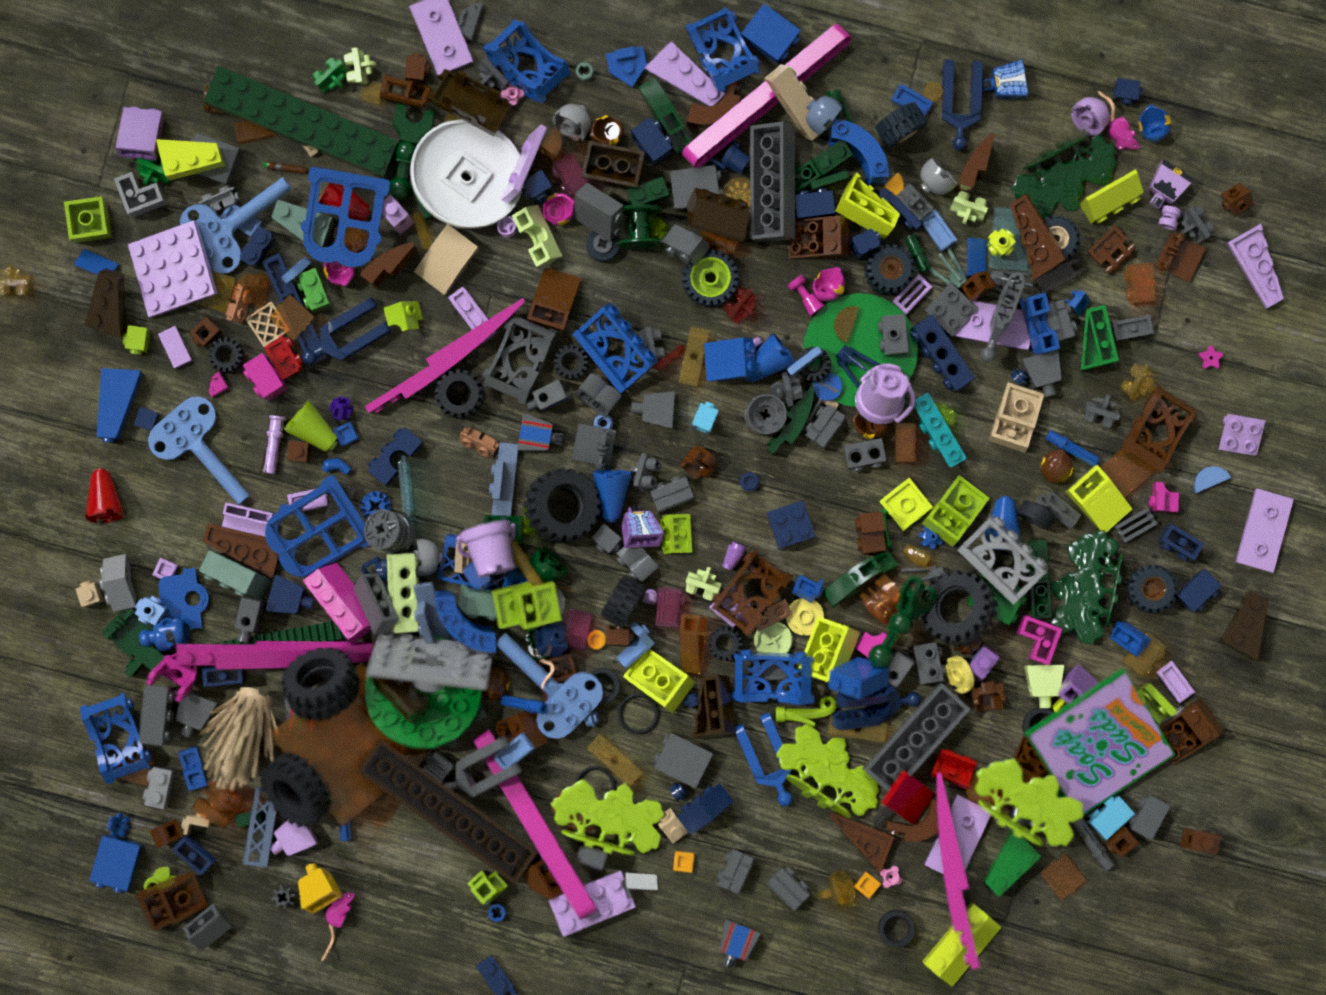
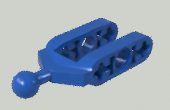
M768 712L761 715L760 718L777 754L783 744ZM743 725L736 726V736L757 784L775 786L779 794L777 798L778 803L783 807L791 805L792 795L786 792L783 782L792 769H779L764 776Z

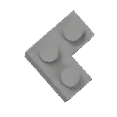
M133 172L114 178L125 210L131 218L167 205L162 188L157 183L141 188L137 176Z
M126 554L103 559V567H100L102 579L99 582L101 590L106 592L107 605H111L113 612L136 607V593L131 582V567Z

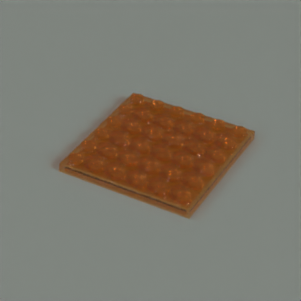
M363 663L355 667L360 680L358 696H356V700L350 704L346 711L343 710L340 715H334L328 720L321 719V721L305 720L294 714L270 733L285 754L288 752H292L293 755L296 753L300 754L301 759L306 758L311 766L314 764L317 767L315 770L318 774L322 773L324 776L322 778L323 781L329 785L327 790L332 793V797L329 799L333 801V804L328 808L340 826L346 824L384 793L383 790L355 771L377 739L384 741L417 766L431 752L429 749H413L399 745L387 738L375 726L366 706L365 684L368 669Z

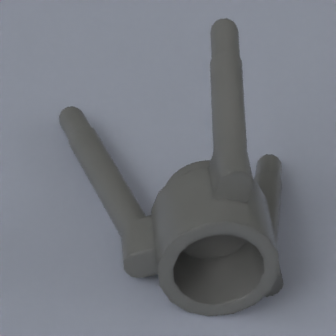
M992 270L990 277L997 286L994 290L1001 292L1002 288L999 286H1004L1005 281L1007 282L1008 279L1007 275H1011L1016 271ZM1017 272L1021 273L1023 276H1031V273ZM1011 280L1014 284H1021L1018 280ZM1025 282L1024 286L1032 288L1033 284Z
M935 565L901 569V572L930 571L927 572V576L921 577V579L933 583L930 585L931 587L936 584L934 581L936 577L939 579L944 578L943 568H936Z

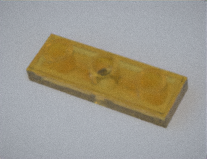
M696 327L690 328L678 383L697 387L705 353L704 343H707L709 330ZM696 354L698 358L692 360L690 356Z
M830 715L827 734L885 743L887 723L861 727L859 732H855L854 729L838 730L832 726L833 715Z
M601 734L587 747L629 787L643 773ZM614 756L619 759L616 764L611 761V758Z

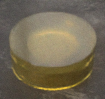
M934 81L927 83L923 89L924 97L932 102L939 100L943 92L942 86Z

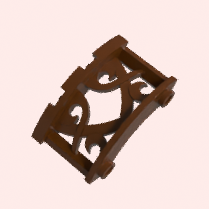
M1157 385L1144 404L1145 407L1141 412L1143 415L1136 417L1131 426V431L1125 437L1120 450L1125 454L1128 451L1157 468V472L1160 474L1163 469L1167 470L1171 465L1172 460L1170 458L1188 425L1192 426L1197 419V416H1195L1197 409L1189 406L1166 392L1163 387ZM1161 397L1173 403V405L1168 408ZM1176 406L1187 412L1186 417L1182 421H1179L1177 418L1181 412L1173 415L1170 413ZM1152 412H1155L1157 416L1161 413L1162 416L1157 419H1154L1152 417ZM1164 419L1168 439L1152 443L1151 433L1144 424H1157ZM1140 433L1145 434L1146 442H1144L1145 438L1140 437Z
M757 549L753 553L748 552L742 560L745 564L724 592H718L712 600L715 602L712 609L718 611L742 629V632L747 636L751 634L768 611L765 607L772 606L793 577L788 571L784 574L760 556ZM746 568H747L748 571L750 572V573L742 574V573L745 571ZM760 579L761 591L767 599L751 597L745 601L743 582ZM766 581H768V582H767V585H770V586L772 587V589H767V588H766V586H765V582H766ZM736 583V592L730 591V589ZM727 598L732 599V603L728 607H734L738 603V608L733 613L722 606V603ZM755 602L758 608L753 609L752 605L748 608L747 605ZM739 612H741V614H742L744 620L747 622V624L744 623L742 620H740V619H739L738 617H736L735 615H737Z

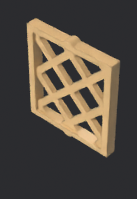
M272 301L245 318L263 347L279 339V336L291 331ZM270 307L269 314L262 313L265 308ZM273 309L275 310L277 315H272ZM259 314L258 321L251 320L253 316ZM262 315L268 316L267 323L260 322ZM271 317L277 318L276 325L269 324ZM280 320L282 321L284 326H279ZM251 322L257 323L256 330L251 324ZM260 324L266 325L265 332L258 331ZM269 326L275 327L274 334L268 333ZM278 328L285 329L283 333L277 335ZM259 334H264L263 340L261 339ZM267 335L273 336V339L269 342H266Z

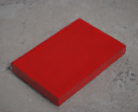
M902 771L881 803L914 825L935 793L911 775Z

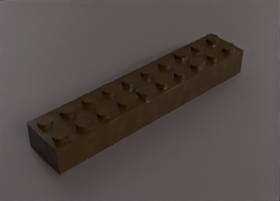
M377 739L355 770L513 884L517 883L538 853L381 739Z

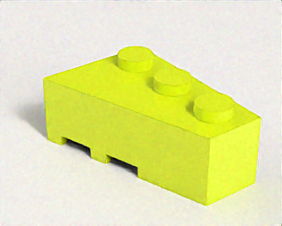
M856 172L847 184L836 212L868 230L877 231L880 237L885 239L894 229L900 214L883 197H878L873 192L874 188L871 185L867 186Z

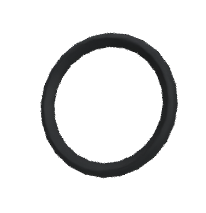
M636 693L627 696L621 702L618 709L620 724L625 730L633 734H643L650 731L658 720V707L655 701L645 694ZM632 698H644L654 708V720L650 726L643 730L631 729L623 721L622 709L625 703Z
M590 766L583 769L575 780V783L580 781L583 774L590 770H600L610 778L611 790L615 791V780L612 774L601 766Z

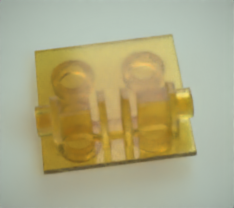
M211 271L218 294L194 303L226 313L232 289L236 286L237 281L233 277Z

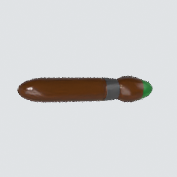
M272 161L263 163V167L269 170L276 169L300 174L309 172V169L303 166Z

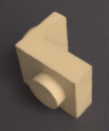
M668 809L663 812L664 817L657 823L670 841L675 843L688 831L672 809Z
M197 812L196 815H187L186 818H183L181 829L184 830L183 835L191 833L192 824L204 827L212 826L213 818H208V814Z

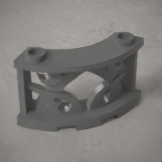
M514 314L512 319L508 318L504 326L506 333L490 368L485 369L482 378L485 379L484 387L489 386L518 399L519 403L525 405L534 388V383L537 377L539 378L543 369L544 360L551 350L557 331L552 328L548 330ZM516 325L528 330L527 338L524 339V334L521 330L519 336L514 335ZM532 332H534V333H536V334H538V335H541V336H543L544 338H542V337H532ZM510 338H511V340H512L514 343H512L511 345L507 346V345H508V342H509V340H510ZM530 345H533L532 350H538L536 355L530 354ZM526 346L527 357L534 365L533 367H521L513 373L508 354ZM501 358L504 367L498 366ZM523 371L528 374L526 378H522L521 375L517 378V375ZM495 373H502V376L499 379H504L507 376L509 377V379L506 383H504L500 380L493 378ZM511 382H513L514 385L517 386L518 388H516V387H514V386H511V385H509V384H511Z

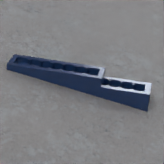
M281 253L263 260L262 263L303 352L306 350L314 351L320 347L319 337L293 280L285 284L281 279L288 271ZM323 353L318 356L315 363L328 358L327 355Z

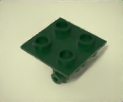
M135 608L121 610L102 630L104 636L109 640L111 639L128 657H131L133 650L141 646L140 632L145 629L153 631V626L150 623L147 625L138 620L139 616L135 614L137 611Z

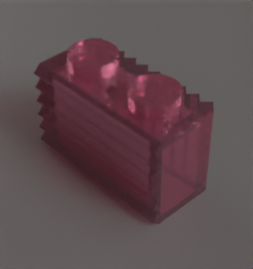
M572 152L552 163L554 168L551 171L556 180L560 178L563 184L560 187L563 193L569 195L570 198L575 197V193L586 183L589 184L586 178H581L582 169Z
M659 587L656 626L679 628V624H683L684 613L680 612V605L685 604V593H682V589Z
M569 609V612H565L563 622L566 623L565 639L568 641L567 648L585 651L593 613Z

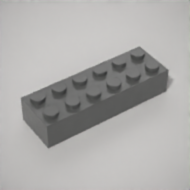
M776 122L750 126V240L762 243L795 239V125L786 122Z
M938 683L863 766L862 770L888 793L901 772L905 771L912 775L969 712L970 708L942 683Z

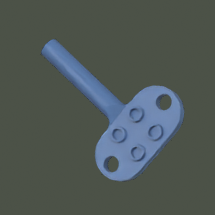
M282 177L225 219H221L210 206L194 204L182 213L180 225L193 221L190 219L189 213L191 210H196L199 214V218L196 221L198 222L211 270L217 273L231 272L240 264V254L242 251L234 237V232L292 190V187ZM225 257H231L233 260V265L229 268L223 263Z
M190 397L154 426L148 438L149 448L154 455L165 460H173L188 450L192 451L234 501L241 505L250 497V494L203 440L204 436L215 425L217 419L216 409L205 398ZM204 404L209 406V412L206 415H202L199 411L200 407ZM157 443H165L166 448L163 452H157Z
M506 633L502 635L495 643L496 646L542 689V683L548 673ZM580 672L575 673L564 683L559 684L550 677L544 684V689H542L548 695V699L544 702L548 705V711L546 714L537 713L538 728L547 737L555 739L569 734L601 701L603 691L598 678L591 673ZM588 680H593L596 683L595 687L591 690L584 686ZM552 721L555 724L554 728L546 730L544 728L545 722Z

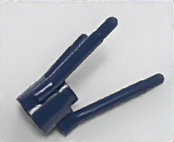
M845 345L836 355L839 359L837 363L843 367L852 382L859 388L860 384L845 363L849 365L853 362L863 371H867V368L855 359L856 356L874 366H879L880 364L857 352L852 347L849 348Z

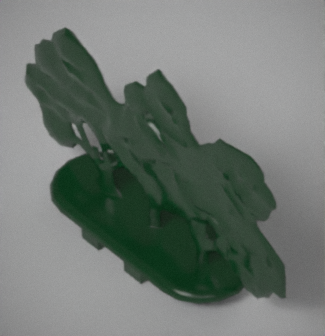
M1090 132L1072 140H1062L1056 143L1057 148L1041 151L1039 153L1040 157L1024 165L1022 168L1025 170L1035 166L1036 171L1034 175H1017L1015 185L1011 187V190L1017 200L1023 195L1028 194L1043 219L1052 214L1056 203H1060L1065 210L1078 211L1080 205L1079 198L1084 193L1082 183L1085 180L1095 185L1110 184L1112 171L1116 165V160L1113 156L1116 153L1115 144L1107 143L1102 136L1096 135L1091 139L1088 147L1078 146L1079 142L1090 136ZM1071 147L1075 152L1073 159L1068 163L1062 162L1058 154ZM1089 148H1093L1094 152L1089 151ZM1081 151L1082 154L1087 152L1091 157L1086 159L1079 152ZM1054 157L1056 162L1050 170H1045L1041 167L1040 163ZM1039 174L1041 175V180H1038L1037 178Z
M1098 530L1094 535L1086 533L1079 540L1067 546L1069 558L1077 566L1078 571L1075 574L1068 572L1061 581L1057 580L1050 584L1055 597H1059L1065 603L1055 610L1051 624L1062 629L1061 635L1075 629L1080 642L1092 645L1096 639L1104 635V630L1099 623V618L1102 615H1108L1107 627H1110L1114 605L1119 604L1120 599L1116 595L1118 585L1122 586L1124 579L1120 576L1124 552L1120 554L1118 565L1114 567L1110 556L1117 552L1118 543L1116 540L1108 538L1105 530ZM1107 552L1108 557H1105L1103 553ZM1099 557L1107 561L1105 565H1108V567H1104L1099 563ZM1101 568L1105 570L1102 573L1099 572ZM1107 572L1115 574L1113 589L1104 588L1101 585V578ZM1105 593L1112 594L1109 609L1099 605V601ZM1093 611H1094V612H1098V614L1095 615V616L1092 615L1091 613H1092Z

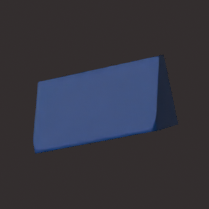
M967 239L966 278H970L975 273L986 271L985 239Z
M83 249L74 263L75 266L97 276L99 271L105 268L116 271L119 265Z
M1116 621L1110 639L1136 657L1143 652L1152 640L1126 621Z

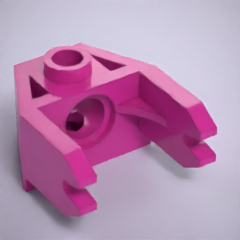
M177 653L166 655L151 671L146 683L153 685L161 676L168 678L182 686L177 692L178 696L175 698V700L181 702L192 690L197 674V665H177Z

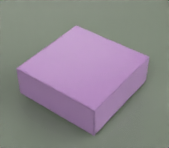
M160 558L152 575L160 579L165 576L175 575L179 565Z

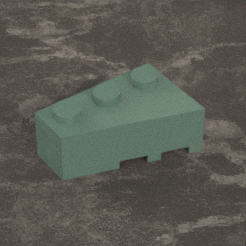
M277 200L271 218L303 241L304 232L301 230V223L306 220L307 209ZM317 212L314 222L313 239L318 246L326 247L335 220L331 216Z
M211 550L208 551L199 569L200 572L205 574L204 578L212 582L218 580L220 581V586L229 590L232 587L236 589L235 593L242 597L249 595L260 600L263 599L272 580Z

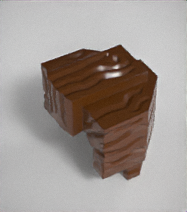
M699 445L696 448L692 447L680 465L681 468L696 480H699L701 476L709 478L713 473L712 471L718 466L715 462L717 458Z
M994 681L979 683V688L971 690L972 704L975 707V712L1004 708L1005 693L1003 683L994 684Z

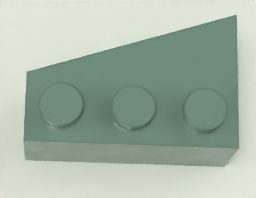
M462 584L458 607L467 614V617L478 618L479 615L485 616L488 620H497L491 591L481 587L475 590L474 588H468L466 584Z

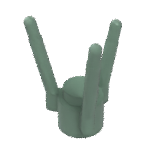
M948 247L946 248L957 269L954 270L942 253L939 254V257L951 272L948 276L950 280L932 268L929 271L947 285L951 282L956 288H959L968 279L965 277L966 274L961 269L951 248Z

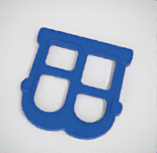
M311 167L308 176L311 189L306 220L301 223V230L304 232L303 242L307 252L314 259L325 263L338 261L340 264L348 267H358L367 263L374 255L376 245L381 242V234L378 232L384 196L389 193L390 181ZM321 182H331L344 186L342 205L340 207L323 205L318 202ZM354 187L374 190L376 193L372 220L370 222L353 220L348 217L351 192ZM317 212L339 216L337 237L334 244L329 247H321L314 242L313 229ZM347 227L369 231L368 244L364 251L353 253L346 248L344 237Z
M333 475L322 480L320 487L292 504H282L278 509L279 511L269 519L265 528L266 541L269 547L279 554V560L283 568L290 574L300 577L310 576L316 570L330 565L359 546L366 547L369 545L364 535L365 523ZM330 493L339 506L340 512L321 524L313 526L304 514L303 507L324 494ZM295 514L306 532L293 540L283 539L278 533V525L289 515ZM343 519H347L356 532L357 537L346 545L338 547L328 533V528ZM316 535H320L331 550V553L310 566L299 564L295 559L296 549Z

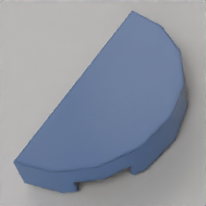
M1212 466L1204 468L1195 478L1194 491L1195 493L1231 478V476L1221 467Z

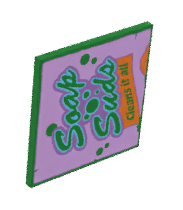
M1124 668L1024 732L1050 775H1055L1065 798L1071 797L1083 804V815L1175 756V753Z

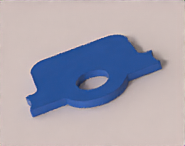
M196 567L191 569L183 568V574L162 577L158 584L159 595L162 601L161 604L168 608L162 620L165 618H181L190 626V630L194 628L202 629L201 612L208 606L209 594L207 589L198 583ZM190 591H195L200 595V602L196 606H191L186 601V595Z

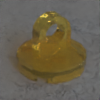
M838 870L831 873L829 877L830 888L817 892L819 900L833 898L840 909H848L853 906L852 900L855 899V890L851 879L845 876L846 872Z

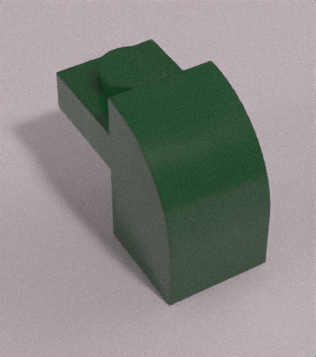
M143 646L136 648L131 652L136 659H131L125 666L127 670L124 673L129 678H134L144 665L152 671L164 659L166 654L156 647Z

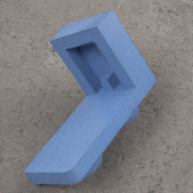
M636 621L630 627L638 635V638L616 657L625 668H628L655 644L648 636L650 631L644 625L640 627Z

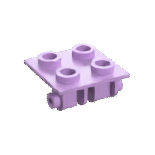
M1227 414L1223 419V424L1225 425L1219 450L1257 456L1266 420Z

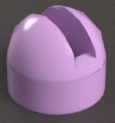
M652 589L645 591L642 602L657 604V592Z

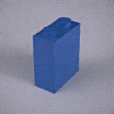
M765 4L761 6L741 33L745 42L776 64L780 60L784 62L790 53L788 50L791 45L795 47L801 39L799 36L800 29Z
M742 337L704 343L707 381L722 382L756 377L755 344L752 338Z
M860 657L830 670L829 674L830 689L859 700L888 686L889 681L888 667L884 669L875 668L870 664L869 660Z
M107 834L103 835L90 881L95 882L94 886L113 887V891L119 893L131 890L143 844L118 837L114 838Z

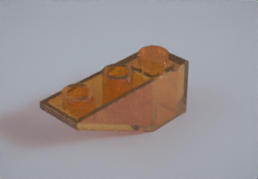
M682 614L680 648L682 671L701 674L708 616Z

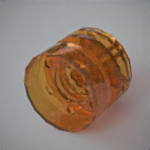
M883 574L874 582L878 589L877 592L868 587L866 590L871 597L869 598L865 593H861L859 597L869 613L876 620L887 625L889 620L885 614L889 617L894 614L891 609L895 608L899 602L900 589L890 578Z
M209 779L207 785L211 789L203 788V792L208 796V799L199 796L192 809L209 822L226 829L233 819L228 809L238 811L239 808L234 803L241 805L244 799L234 789L231 791L228 785L226 789H222V787L218 789V782H213L212 779Z

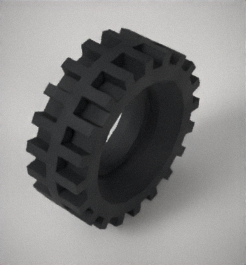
M953 570V574L945 572L942 579L936 577L934 579L936 584L933 588L938 593L937 600L931 610L921 616L922 621L926 623L925 628L945 644H952L954 647H960V644L968 647L970 646V641L980 642L978 637L982 634L986 637L989 634L986 629L988 626H994L995 623L991 621L992 617H997L998 612L994 610V607L998 606V602L993 598L996 596L994 591L981 578L966 570L963 573L959 570ZM930 592L928 593L927 596L925 595L924 599H927V598L930 597ZM954 592H968L973 599L972 611L969 616L961 623L950 624L946 622L942 609L947 598Z
M284 752L261 772L263 778L260 780V783L264 785L262 790L264 793H267L268 797L266 799L268 802H272L274 805L273 809L275 811L278 810L283 819L287 818L292 825L296 823L299 828L302 826L308 828L330 811L333 801L329 798L332 797V793L327 790L329 785L323 781L322 778L324 776L322 773L318 774L315 770L317 767L314 764L311 766L308 763V759H301L300 754L296 753L293 755L292 752Z

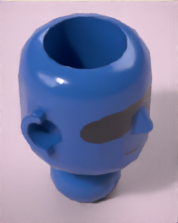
M165 618L154 625L153 631L142 630L139 634V639L142 647H151L155 644L158 650L169 651L177 649V644H188L189 633L187 624L183 619Z

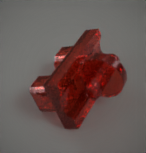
M739 287L734 294L739 301L735 305L728 301L723 306L731 321L737 324L741 317L745 320L749 315L752 317L756 316L753 309L757 306L754 303L757 296L751 289L748 288L746 290Z

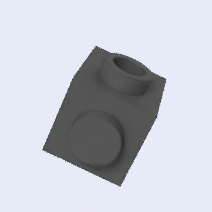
M605 524L592 537L597 543L595 547L603 554L606 551L609 554L611 551L615 553L622 545L620 543L622 539Z

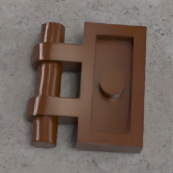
M1114 225L1086 253L1099 266L1106 261L1108 266L1104 271L1110 275L1113 271H1117L1120 268V264L1125 259H1129L1132 256L1136 247L1131 243L1126 248L1123 243L1128 238ZM1118 249L1121 254L1113 259L1110 255Z

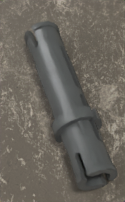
M1080 818L1075 822H1071L1092 852L1091 856L1096 858L1104 872L1112 868L1115 864L1108 857L1105 847L1100 845L1085 821Z

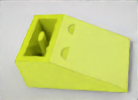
M1098 465L1093 466L1065 491L1100 531L1105 530V532H1108L1132 510L1110 478Z

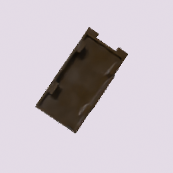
M444 68L439 78L442 80L436 91L431 90L427 101L494 137L512 104L499 98L500 91L477 82L461 70H458L457 74Z

